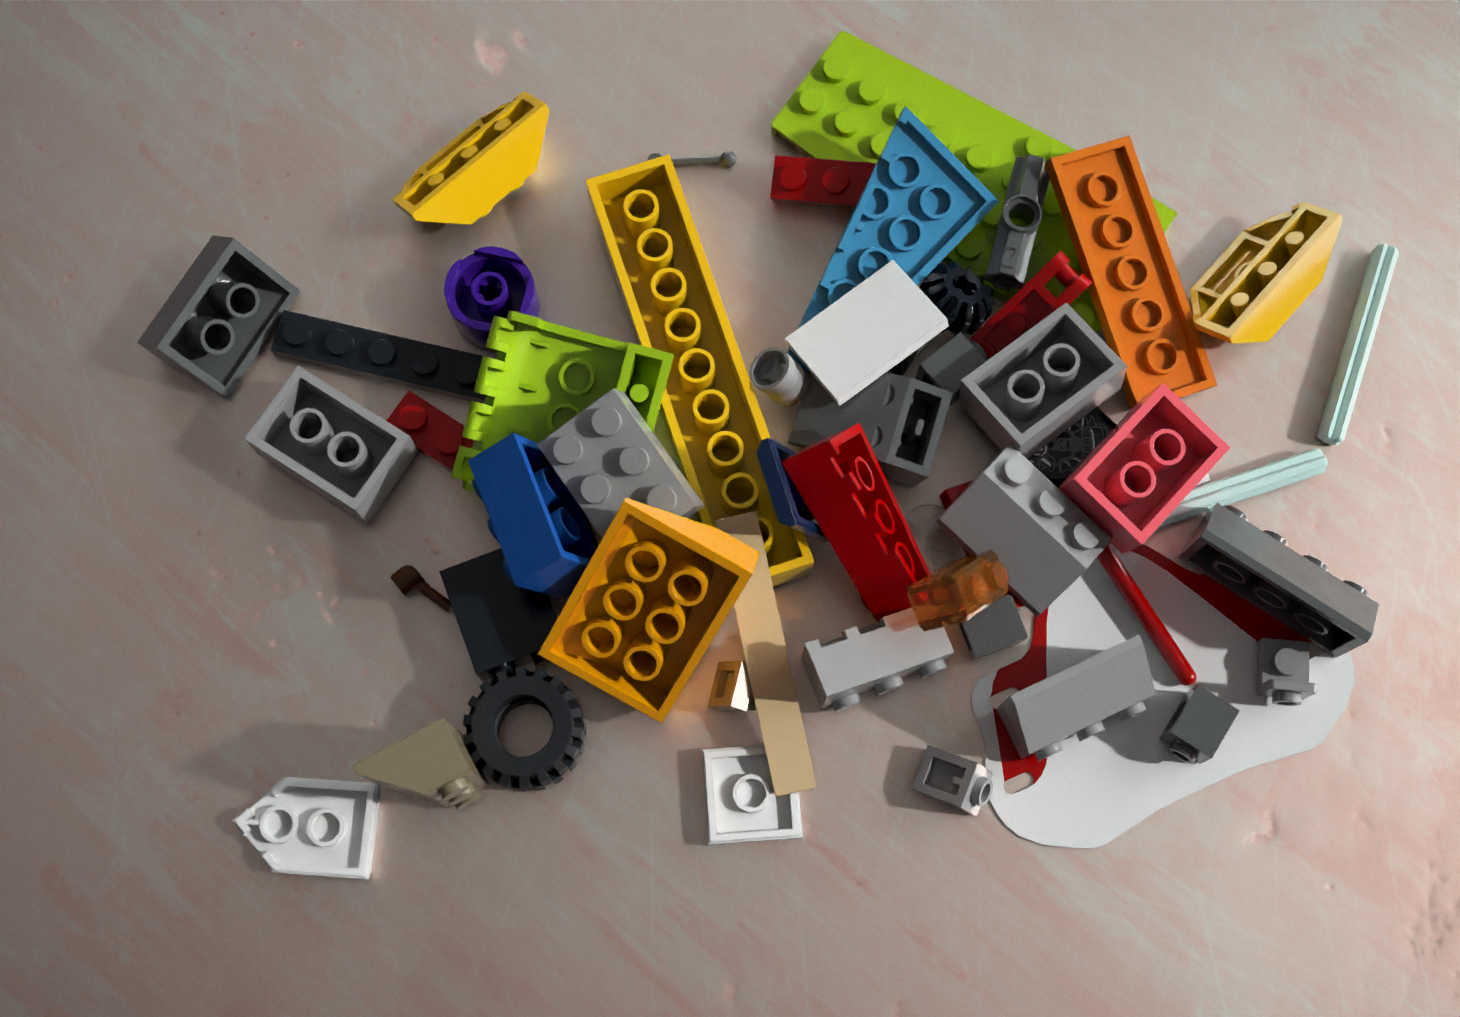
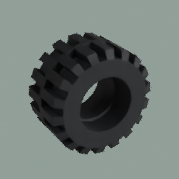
M515 667V673L508 674L506 670L497 673V680L492 683L486 680L479 686L482 692L478 697L472 695L468 702V705L471 707L469 715L464 714L463 725L466 727V734L463 735L465 746L470 750L471 754L469 755L472 761L494 782L505 788H513L515 791L526 792V789L539 791L546 789L545 785L552 782L556 785L563 780V774L568 770L572 772L576 767V759L579 754H583L585 748L583 740L584 735H587L586 724L583 718V711L577 699L562 680L556 676L551 677L546 671L538 668L535 669V672L528 671L526 667ZM525 704L539 705L550 714L553 722V730L549 741L535 754L524 757L511 755L502 747L499 740V730L503 719L511 710Z

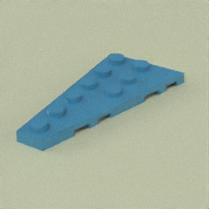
M906 106L902 109L797 329L892 260L918 286L999 202ZM788 347L786 353L790 355L795 362L799 363L802 367H804L806 371L809 373V370L805 367V365Z

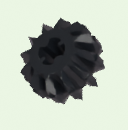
M952 261L948 266L939 263L919 286L920 290L948 320L949 327L940 333L950 330L954 336L960 332L973 335L992 313V307L995 303L991 297L994 289L983 284L985 276H976L972 273L971 266L962 269L955 261Z

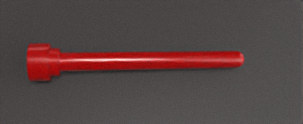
M1108 543L1097 559L1178 681L1184 686L1193 685L1197 679L1194 669L1110 543Z

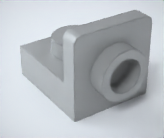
M1262 638L1258 641L1257 696L1272 697V703L1276 705L1297 706L1301 705V700L1317 693V684L1309 683V642Z
M928 745L911 789L977 816L980 808L986 805L991 796L993 773L975 761Z

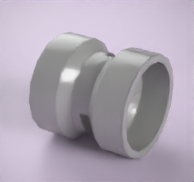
M778 347L765 349L751 363L749 370L751 382L760 391L766 393L775 403L781 406H792L799 403L807 394L810 387L808 372L784 350Z

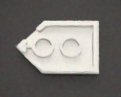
M284 777L263 798L232 820L243 836H246L261 855V859L273 873L369 879L372 870L381 795L380 786L367 782Z

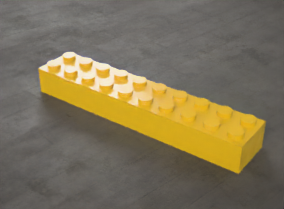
M670 154L586 179L589 202L638 345L674 354L660 411L681 473L705 505L695 513L698 522L717 528L715 522L717 519L757 511L773 587L811 575L814 559L805 534L778 522L756 454L761 441L770 438Z

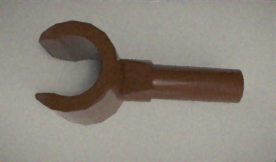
M405 565L391 575L392 581L405 597L418 588L425 597L444 611L448 612L452 607L450 600L431 587L413 566Z

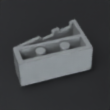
M933 601L882 617L880 622L858 630L857 626L845 629L841 632L842 637L821 645L818 639L806 642L801 661L821 710L833 706L836 713L861 702L859 695L876 689L878 696L904 686L902 678L919 672L921 679L945 670L947 668L945 661L952 657L954 650Z

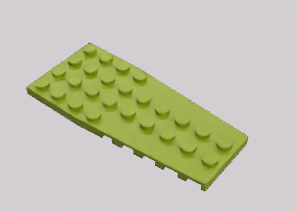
M840 31L772 121L771 133L774 136L778 134L795 145L797 153L805 158L877 163L902 109L906 106L999 200L942 260L947 265L955 261L962 269L971 266L972 273L976 276H985L996 235V226L1002 211L1015 158L1031 154L1042 157L1047 162L1050 158L1076 150L845 31ZM1050 180L1042 208V219L1036 232L1023 286L1060 251L1071 260L1068 263L1069 266L1079 276L1083 274ZM1152 197L1165 234L1178 213ZM1010 219L1016 226H1027L1021 219ZM1053 277L1045 285L1056 298L1066 289L1056 277ZM986 280L983 282V284L994 289L992 296L1004 304L1020 290L1011 289L1006 291L994 288ZM1087 288L1070 304V307L1097 334L1101 324Z

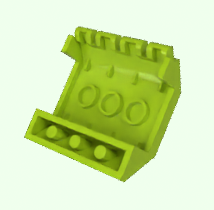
M509 311L507 319L493 316L485 347L498 350L496 359L486 356L482 358L474 392L486 395L484 404L475 401L470 403L462 437L473 439V447L469 448L459 445L451 477L464 480L462 488L476 493L472 485L474 475L468 460L512 433L540 443L613 388L625 392L649 428L654 432L674 354L550 323L538 317L516 311Z

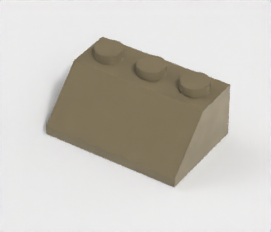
M444 717L353 765L358 775L385 789L447 808L455 805L457 810L465 808L481 799L483 796L480 790L490 786L482 770L472 761L469 755L471 754L470 750L465 746L463 734Z

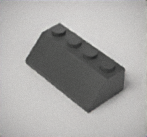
M1216 503L1204 515L1178 556L1184 562L1336 658L1367 643L1373 634L1379 604L1368 597V592L1363 587L1352 581L1338 579L1327 572V566L1317 558L1309 555L1302 556L1287 547V541L1279 534L1269 530L1262 531L1247 522V516L1235 507L1229 505L1222 506Z

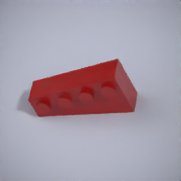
M860 423L813 443L781 462L858 589L864 606L871 611L876 621L882 617L926 602L938 590Z

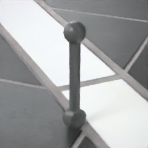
M725 151L721 155L675 157L671 158L674 166L722 164L724 167L730 168L736 164L737 158L732 151ZM653 153L648 157L647 161L661 157L662 155H660L659 153Z

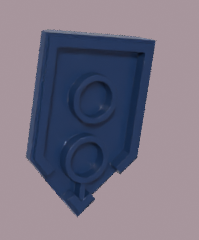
M770 438L763 439L756 454L778 522L823 542H828V539L781 463L796 454V452Z

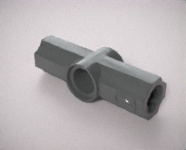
M1029 154L1024 157L1015 158L984 278L994 288L1009 291L1023 287L1036 232L1042 219V208L1050 180L1044 164L1046 161L1042 157ZM1010 219H1021L1027 226H1016Z

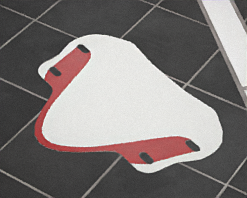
M1110 543L1197 675L1196 682L1191 686H1184L1178 681L1096 558L1088 569L1039 616H1035L1030 649L1022 659L981 677L972 690V708L986 746L985 768L993 773L991 779L993 788L989 798L1002 822L1019 837L1044 846L1094 849L1104 846L1156 811L1251 767L1306 752L1321 744L1347 707L1355 683L1354 665L1350 652L1336 658L1324 651L1310 658L1309 683L1317 684V693L1301 700V705L1283 706L1273 704L1272 697L1257 696L1258 641L1262 638L1309 643L1311 641L1207 575L1189 571L1144 544L1121 554ZM1140 635L1145 646L1155 689V695L1143 702L1147 710L1123 722L1120 721L1116 714L1102 721L1105 730L1079 742L1076 734L1060 741L1063 747L1062 751L1039 762L1034 754L1021 759L997 710L990 705V698L1008 688H1016L1018 691H1021ZM1200 685L1240 711L1213 758L1201 764L1196 761L1193 764H1189L1172 755L1168 751L1170 745L1159 738L1186 692ZM1025 772L1033 776L1034 782L1030 787L1014 794L1005 792L1003 786L1007 780Z

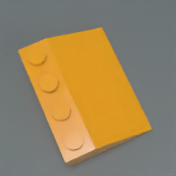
M625 498L539 650L538 655L658 722L663 723L752 576L760 552L718 528Z

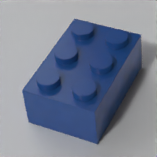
M512 433L468 460L474 475L472 485L486 507L490 518L487 522L488 528L492 536L500 544L505 558L503 567L508 578L515 586L566 599L573 592L596 551L598 543L586 514L539 449L538 443Z

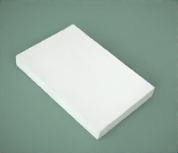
M892 260L787 336L785 340L788 347L838 406H841L949 327V324L943 313L898 264Z

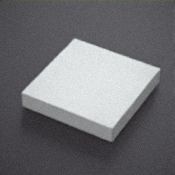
M764 745L701 750L708 846L803 838L799 792L775 797Z

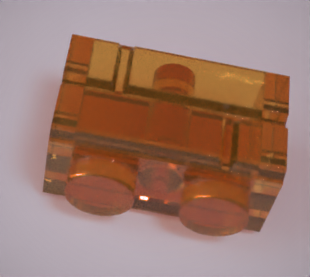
M993 550L946 563L908 587L907 595L919 627L923 631L941 628L946 624L949 626L969 620L1008 593V574L1005 566L999 562L997 553H994Z

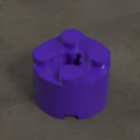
M495 246L478 248L473 250L474 253L463 260L461 258L457 260L450 268L444 284V296L459 333L469 342L483 348H487L485 346L493 316L507 319L509 311H516L538 317L540 311L538 293L528 267L514 252Z

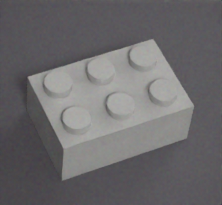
M1066 302L961 379L959 404L1001 450L1012 444L1028 459L1118 392L1122 387L1127 365Z
M300 366L296 367L244 438L258 455L366 524L369 523L419 452L408 434Z
M611 389L537 444L602 538L625 498L685 518H689L705 506L628 396L620 390Z

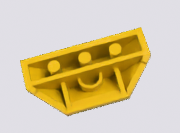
M523 91L514 97L513 102L502 104L483 115L415 170L403 185L402 191L397 193L392 199L393 202L415 221L471 225L477 219L486 216L495 204L508 193L520 188L524 184L525 179L537 170L550 111L548 106L543 101Z
M1302 201L1292 206V211L1274 215L1243 230L1190 289L1195 328L1231 344L1268 342L1322 281L1341 225V214Z

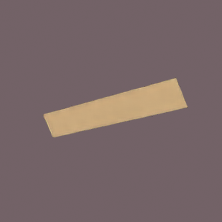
M757 511L717 519L715 522L718 529L760 552L754 572L736 600L734 609L775 797L817 788Z

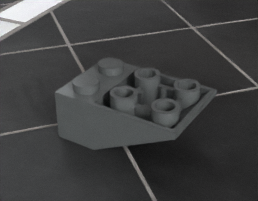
M809 371L810 387L805 397L799 402L787 441L788 444L805 449L813 443L860 423L886 478L911 487L929 478L953 392L911 377L884 373L841 406H838Z

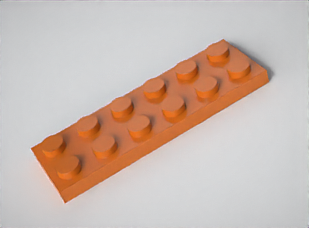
M1130 135L1050 158L1044 164L1082 273L1093 282L1088 287L1107 345L1127 365L1122 387L1130 410L1143 396L1162 383L1179 399L1218 386L1199 331L1195 328L1189 302Z

